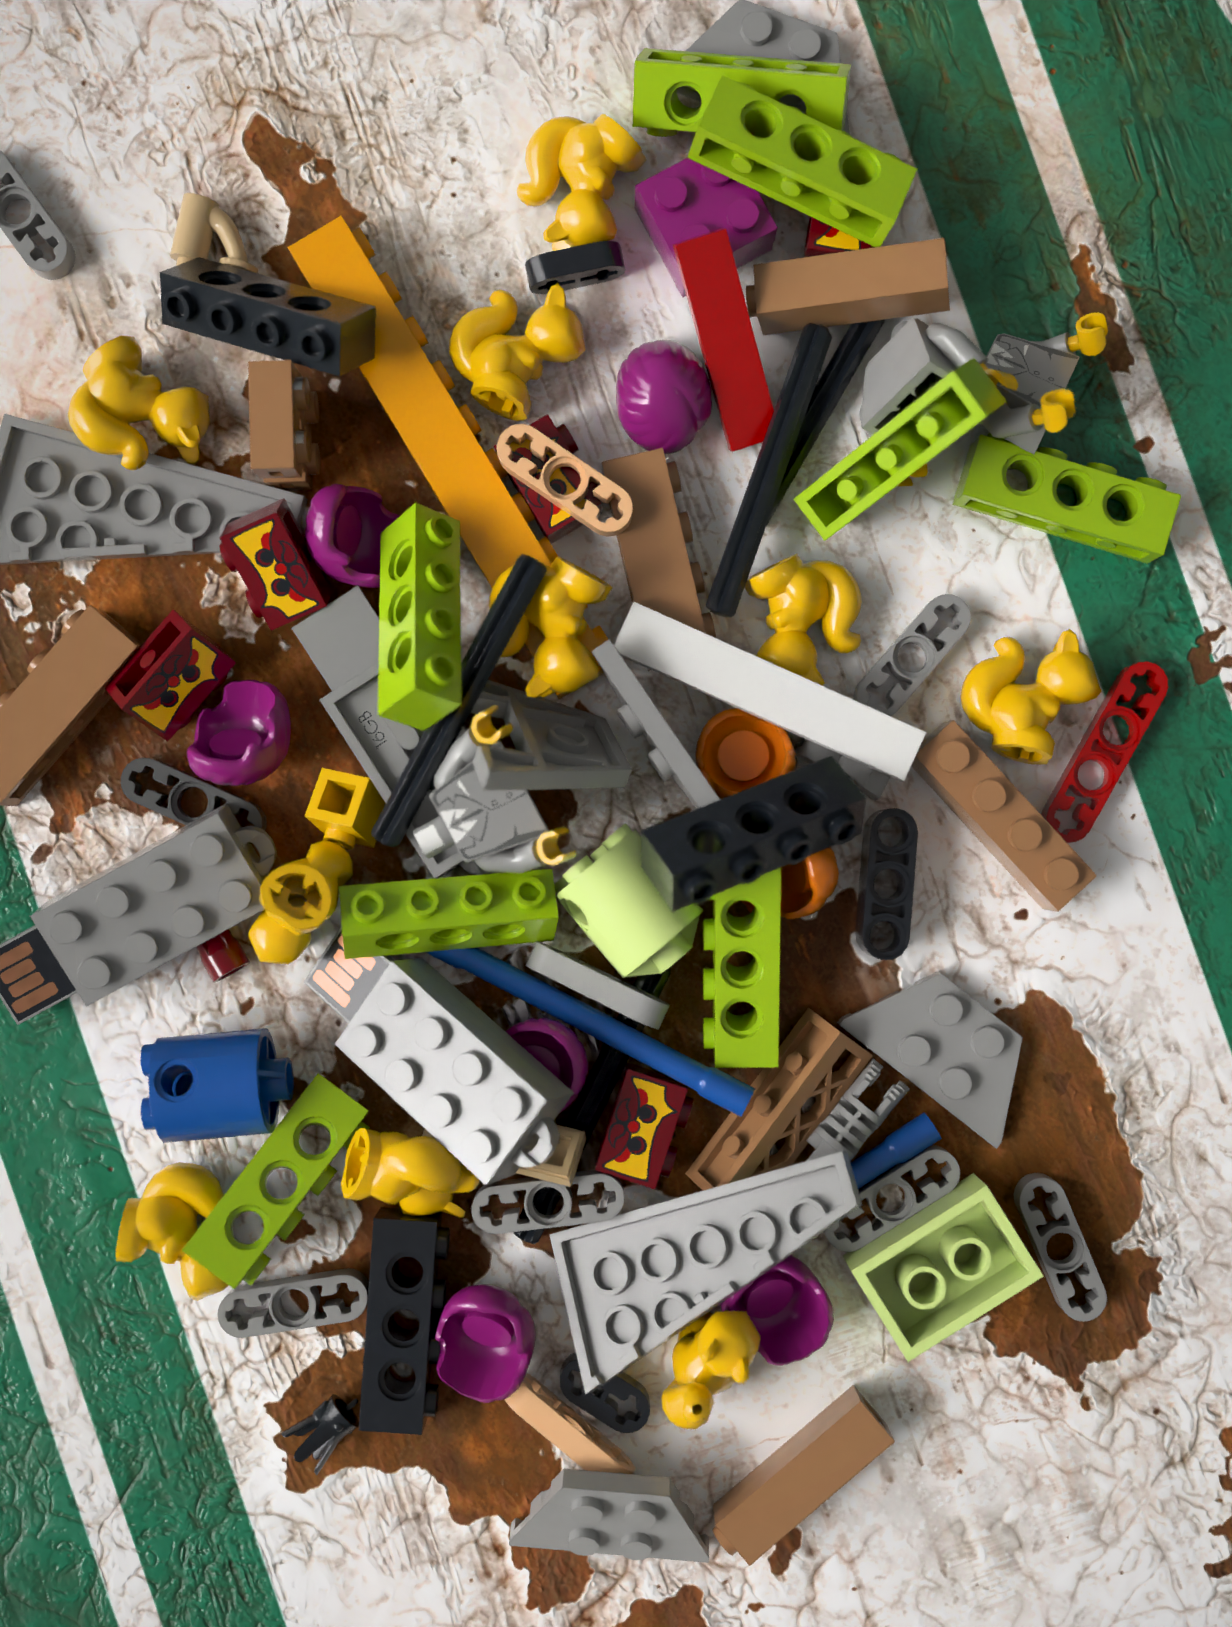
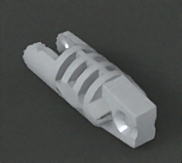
M873 1058L840 1098L834 1110L817 1126L806 1140L816 1149L807 1161L846 1151L851 1162L866 1139L878 1129L910 1088L901 1081L893 1084L883 1096V1101L874 1112L857 1098L866 1087H870L880 1076V1070L883 1066Z

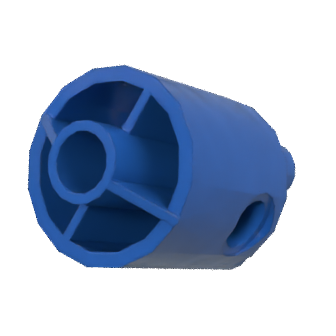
M267 1028L157 1038L154 1044H145L141 1049V1069L144 1076H149V1097L143 1098L141 1103L142 1125L145 1130L155 1129L163 1143L270 1134L275 1130L278 1123L279 1101L291 1100L293 1097L294 1076L291 1060L289 1057L277 1058L272 1035Z

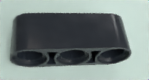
M898 808L878 810L871 814L866 820L863 829L855 935L856 942L861 950L881 960H893L901 956L907 949L910 940L918 829L913 816L905 810ZM887 817L894 818L902 827L901 839L892 847L882 843L878 836L879 824ZM884 869H890L898 878L897 890L888 898L880 897L874 889L875 877ZM880 921H887L894 929L893 942L885 949L877 950L870 942L871 929Z

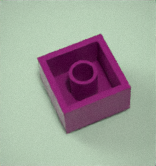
M686 158L635 185V210L682 298L686 296L672 244L726 228L736 268L751 262L773 249L778 227L759 192L702 164Z

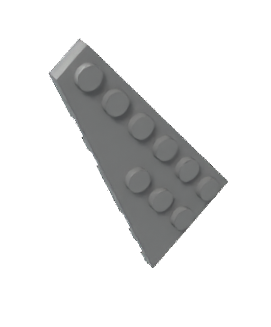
M8 414L3 416L0 427V565L221 553L219 545L222 542L219 537L230 522L285 498L297 523L301 526L307 504V498L303 495L150 453L143 467L133 471L128 470L121 465L123 455H105L94 452L84 446L73 432Z
M846 1151L837 1152L619 1214L608 1221L588 1223L549 1234L585 1394L592 1393L861 1207L862 1203L848 1153Z

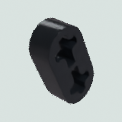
M600 241L546 252L530 258L525 263L529 288L535 294H548L550 287L557 283L564 291L604 283L620 277L626 271L621 245L616 241Z
M576 1352L570 1354L565 1359L560 1370V1388L563 1395L570 1402L621 1433L636 1432L647 1423L650 1415V1400L646 1388L639 1381L621 1372L601 1386V1390L597 1389L592 1393L585 1394L583 1385L580 1389L574 1386V1374L571 1371L574 1369L580 1372ZM609 1393L623 1401L627 1400L630 1395L635 1396L638 1412L627 1411L624 1416L618 1415V1403L608 1396Z

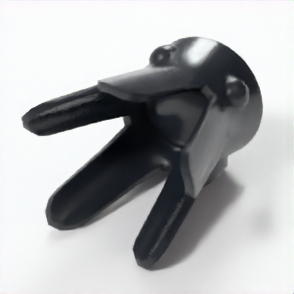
M332 1394L327 1401H324L313 1411L312 1415L283 1431L281 1435L289 1437L292 1435L302 1436L315 1429L295 1451V1461L303 1462L310 1455H313L315 1460L320 1459L314 1470L317 1476L341 1439L359 1427V1421L352 1410L358 1403V1399L355 1398L347 1404L342 1398Z

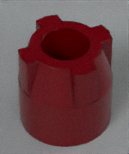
M229 929L196 946L202 964L213 983L234 974L250 963L241 944L231 934Z

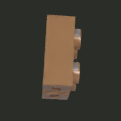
M291 360L248 361L251 470L259 478H263L267 486L285 491L313 490V475H319L321 470L318 443H312L311 423L319 422L317 392L310 391L307 377H302Z

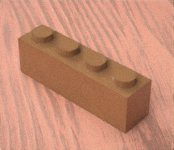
M663 448L602 461V475L623 488L632 500L633 513L631 522L625 531L616 535L632 604L636 602L716 638L711 613L701 614L697 594L705 592L699 562H689L685 545L686 543L693 542L687 511L678 513L674 493L682 491L676 462L666 463ZM612 498L609 502L612 518L619 520L622 517L618 512L619 501Z
M89 605L85 611L81 609L71 615L62 627L61 632L64 635L51 650L45 649L35 656L27 668L30 674L17 689L11 688L0 697V805H19L112 698L105 690V687L142 646L141 642L106 612Z
M954 720L941 724L922 741L911 767L1042 909L1059 912L1097 877L1092 869Z

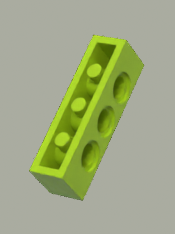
M644 48L635 59L632 127L647 128L649 135L657 137L674 136L677 134V131L697 132L722 75L738 83L748 84L757 92L778 102L785 95H796L805 103V115L834 129L844 131L851 64ZM681 86L693 87L701 97V105L696 108H690L682 104L677 95V88Z
M722 75L702 117L687 157L873 247H881L899 215L917 172V168L902 162L897 156L877 150L853 138L843 130L834 129L805 115L795 107L786 106L757 92L750 85L738 83Z
M973 357L949 373L793 500L823 540L826 541L1007 401Z
M988 433L987 436L980 434L970 445L952 505L1147 564L1164 555L1181 499L1180 494L1167 491L1165 483L1146 477H1139L1134 481L1117 476V470L1114 467L1102 463L1089 462L1086 466L1067 460V454L1053 448L1040 447L1037 448L1035 454H1032L1004 438L994 437L991 433ZM1008 469L1019 470L1025 475L1028 482L1026 491L1015 490L1009 485L1006 478ZM1058 484H1066L1075 491L1077 497L1075 506H1067L1059 500L1056 492ZM1108 499H1115L1124 506L1126 513L1124 521H1117L1109 515L1107 511Z
M415 502L381 532L378 716L425 731L462 704L460 521Z
M781 868L761 875L754 882L737 885L708 899L713 900V918H703V949L713 950V968H703V999L713 1000V1017L703 1018V1048L713 1049L715 1068L778 1067ZM745 900L755 905L753 911L744 917H735L727 912L729 906L736 901ZM739 951H745L754 956L749 964L742 967H736L727 962L732 954ZM736 1002H747L753 1005V1008L744 1015H733L727 1011Z
M552 869L530 870L523 873H494L339 886L345 959L554 941L559 918Z
M318 1073L182 1251L231 1288L236 1289L243 1280L252 1286L271 1260V1258L264 1254V1251L276 1235L284 1241L288 1238L305 1215L297 1207L310 1191L317 1196L322 1193L338 1171L330 1165L342 1148L348 1149L358 1129L370 1128L362 1122L369 1111ZM312 1125L324 1127L329 1132L331 1138L329 1147L318 1155L306 1153L299 1144V1138L303 1130ZM279 1168L292 1170L298 1180L295 1192L285 1199L272 1197L266 1187L268 1176ZM244 1212H255L263 1220V1233L256 1242L244 1244L237 1240L233 1233L234 1221Z

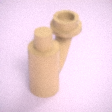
M184 194L170 252V257L177 261L176 266L198 257L208 259L213 233H216L228 257L220 258L219 263L258 273V269L248 263L247 254L235 223L224 210L219 208V204L199 194Z

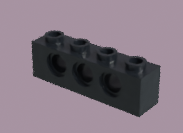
M201 257L160 272L162 324L282 360H291L295 364L339 377L375 358V306Z
M829 756L642 830L641 867L672 912L691 904H701L715 894L740 884L754 882L761 875L788 864L800 863L814 853L834 845L846 844L862 834L867 797L836 760Z
M380 1207L373 1219L359 1431L422 1435L427 1418L436 1417L439 1384H430L431 1364H438L440 1351L439 1341L435 1339L434 1321L435 1312H443L446 1298V1280L438 1279L439 1259L447 1260L450 1242V1228L441 1227L442 1211L432 1215L411 1216L404 1214L401 1208ZM402 1257L417 1259L422 1265L423 1274L415 1278L404 1276L398 1269L397 1260ZM403 1309L409 1310L417 1316L420 1325L414 1329L401 1328L395 1322L393 1313ZM399 1362L406 1363L412 1367L416 1377L409 1381L398 1380L392 1375L390 1366Z

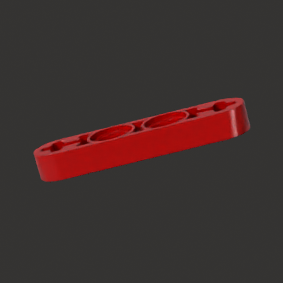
M1149 661L1137 662L1123 668L1117 675L1042 809L1041 815L1067 843L1077 842L1090 832L1166 696L1168 678L1164 670L1155 663ZM1146 674L1148 676L1146 685L1152 689L1151 694L1146 693L1137 697L1132 706V709L1141 710L1140 716L1132 709L1117 706V700L1121 703L1129 702L1136 691V686L1130 682L1131 677L1137 678ZM1111 716L1122 717L1129 726L1128 738L1120 745L1110 743L1106 740L1103 733L1104 723ZM1088 760L1097 762L1104 771L1103 783L1095 790L1086 789L1078 779L1080 766ZM1069 788L1076 796L1091 799L1092 802L1090 806L1086 803H1078L1071 817L1077 822L1076 828L1064 829L1061 833L1058 830L1061 822L1054 816L1056 811H1067L1073 804L1075 797L1066 796L1065 794Z

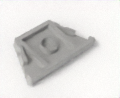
M738 0L686 50L689 52L841 63L837 32L746 0ZM681 86L677 88L678 94L701 102L699 93L693 87ZM789 94L779 99L780 103L786 106L795 107L803 113L806 112L804 101L796 95ZM846 111L844 131L850 134L848 116Z
M610 639L591 651L623 705L617 709L619 718L634 739L643 734L653 750L648 753L647 758L661 779L665 782L672 777L697 809L720 800Z
M939 972L920 979L914 985L902 991H895L878 999V1002L853 1014L848 1013L839 1019L837 1024L996 1149L999 1147L1006 1123L1022 1036Z
M563 1469L551 1481V1487L546 1491L540 1492L531 1502L530 1514L524 1520L515 1518L511 1522L509 1546L565 1550L582 1556L595 1553L623 1555L631 1560L659 1558L709 1562V1538L706 1534L699 1535L694 1528V1515L687 1504L679 1499V1491L671 1478Z

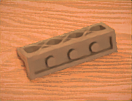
M808 1008L779 1046L778 1067L763 1068L751 1084L756 1089L742 1117L731 1112L685 1174L704 1191L791 1166L808 1144L806 1141L808 1137L828 1117L873 1055ZM845 1049L850 1051L851 1054L841 1068L832 1072V1066ZM816 1095V1101L809 1111L801 1114V1108L808 1098ZM785 1137V1143L778 1153L769 1156L770 1150L776 1141Z

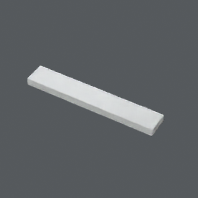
M633 602L614 644L619 654L628 660L901 782L905 781L926 734L923 730L636 602Z

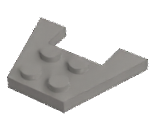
M490 680L487 681L471 713L479 714L494 705L497 706L499 709L493 712L491 717L502 718L505 725L512 724L513 730L510 733V737L516 751L478 745L473 764L483 790L626 787L632 769L606 718L539 696L536 698L528 697L524 691Z

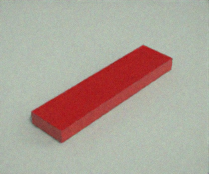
M721 228L672 245L727 446L731 452L763 442L774 409L726 228Z

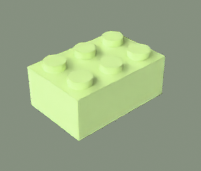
M974 1173L958 1182L950 1193L861 1249L847 1252L843 1255L852 1274L908 1362L1044 1277L987 1185Z

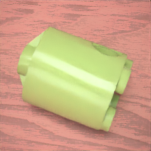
M625 823L590 855L595 862L586 855L562 875L563 877L554 884L555 892L557 893L556 899L622 978L661 974L693 947L700 913L703 909L698 904H691L677 911H671L641 867L640 834L636 830L632 831Z

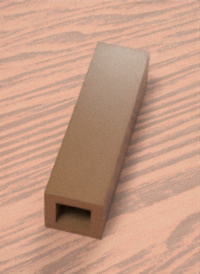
M945 238L754 264V285L746 286V303L749 317L758 318L763 335L801 331L808 323L831 327L950 311Z
M852 1385L712 1505L715 1520L713 1533L718 1542L730 1555L738 1552L749 1566L752 1565L895 1442L886 1422L858 1389Z

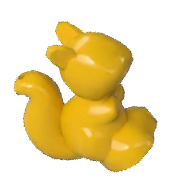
M601 114L593 123H586L579 118L569 116L552 118L543 123L528 142L525 161L531 181L518 185L517 196L527 206H541L553 197L560 177H564L572 192L558 206L555 221L543 233L544 240L553 243V251L594 242L610 241L615 238L617 227L614 216L603 199L608 200L613 196L615 188L612 180L617 171L625 173L636 172L647 159L640 145L633 137L605 114Z
M558 283L550 287L545 304L538 308L530 317L525 335H506L515 323L518 306L512 294L505 290L494 291L489 297L492 306L480 307L467 312L458 320L452 330L449 340V355L454 367L464 378L473 382L471 388L472 397L481 406L501 417L513 421H521L528 418L532 404L526 383L529 380H538L542 376L544 369L543 361L567 363L576 360L586 351L582 324L575 312L566 306L564 289Z
M121 335L96 349L83 366V373L87 381L76 390L70 401L68 411L69 424L77 438L84 446L94 452L105 455H123L121 465L133 471L145 465L149 457V449L144 437L129 424L139 421H150L161 439L177 447L184 460L189 464L195 465L200 456V439L206 434L210 423L208 395L193 387H180L162 392V384L158 377L154 374L145 376L141 373L142 350L136 339L132 336Z
M796 553L747 579L745 585L747 594L757 599L768 600L770 613L765 617L766 625L770 630L775 629V633L765 641L756 656L824 686L825 682L816 668L817 652L811 638L807 635V631L817 620L822 619L823 635L832 649L846 654L855 651L860 646V634L850 631L851 626L860 613L862 604L861 592L852 573L843 565L831 561L815 560L803 564Z
M559 556L556 557L551 566L545 565L547 572L501 655L503 658L515 655L524 646L529 633V623H533L543 634L545 639L538 647L533 660L534 675L525 688L528 697H547L554 692L562 694L575 692L585 684L598 678V665L593 655L577 639V636L582 635L586 630L587 622L583 619L586 604H596L606 600L613 587L594 574ZM513 566L500 574L494 583L489 596V610Z
M1071 629L1061 633L1053 651L1042 659L1038 667L1035 683H1014L1024 668L1025 654L1022 645L1011 637L998 639L993 646L999 655L979 662L966 675L960 695L962 708L969 720L977 728L993 736L991 749L997 754L1026 764H1048L1049 759L1053 756L1055 741L1045 729L1056 718L1061 704L1084 703L1096 699L1102 692L1093 662L1086 654L1080 651L1078 638Z
M320 841L311 844L306 858L286 863L272 871L265 878L260 886V902L264 910L252 924L248 936L260 962L292 963L309 946L311 932L318 929L326 919L332 916L338 904L339 886H343L353 875V862L349 853L342 845L333 841Z
M360 1128L355 1132L347 1149L341 1188L344 1198L358 1201L373 1196L388 1204H397L399 1202L402 1212L411 1216L432 1215L442 1211L458 1218H463L465 1211L452 1202L454 1193L473 1191L478 1186L480 1180L434 1137L419 1136L409 1138L406 1134L399 1132L379 1133Z
M183 1162L167 1165L157 1172L147 1183L141 1198H128L118 1232L116 1261L131 1263L140 1258L149 1249L160 1254L161 1261L166 1264H175L176 1261L180 1262L183 1285L188 1296L193 1300L199 1301L225 1290L229 1285L182 1251L198 1230V1214L207 1218L224 1196L217 1177L209 1169L201 1165Z
M709 1311L678 1333L677 1343L673 1348L672 1354L675 1378L661 1395L663 1410L668 1419L676 1426L683 1429H697L706 1424L714 1406L713 1395L726 1391L735 1382L744 1384L749 1379V1366L753 1363L758 1351L760 1335L746 1311H715L714 1313Z

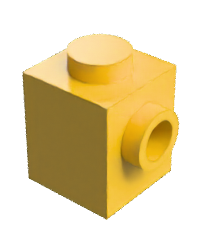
M322 768L305 817L324 833V841H333L349 850L354 848L355 843L374 848L376 839L372 837L371 830L386 803L370 778Z

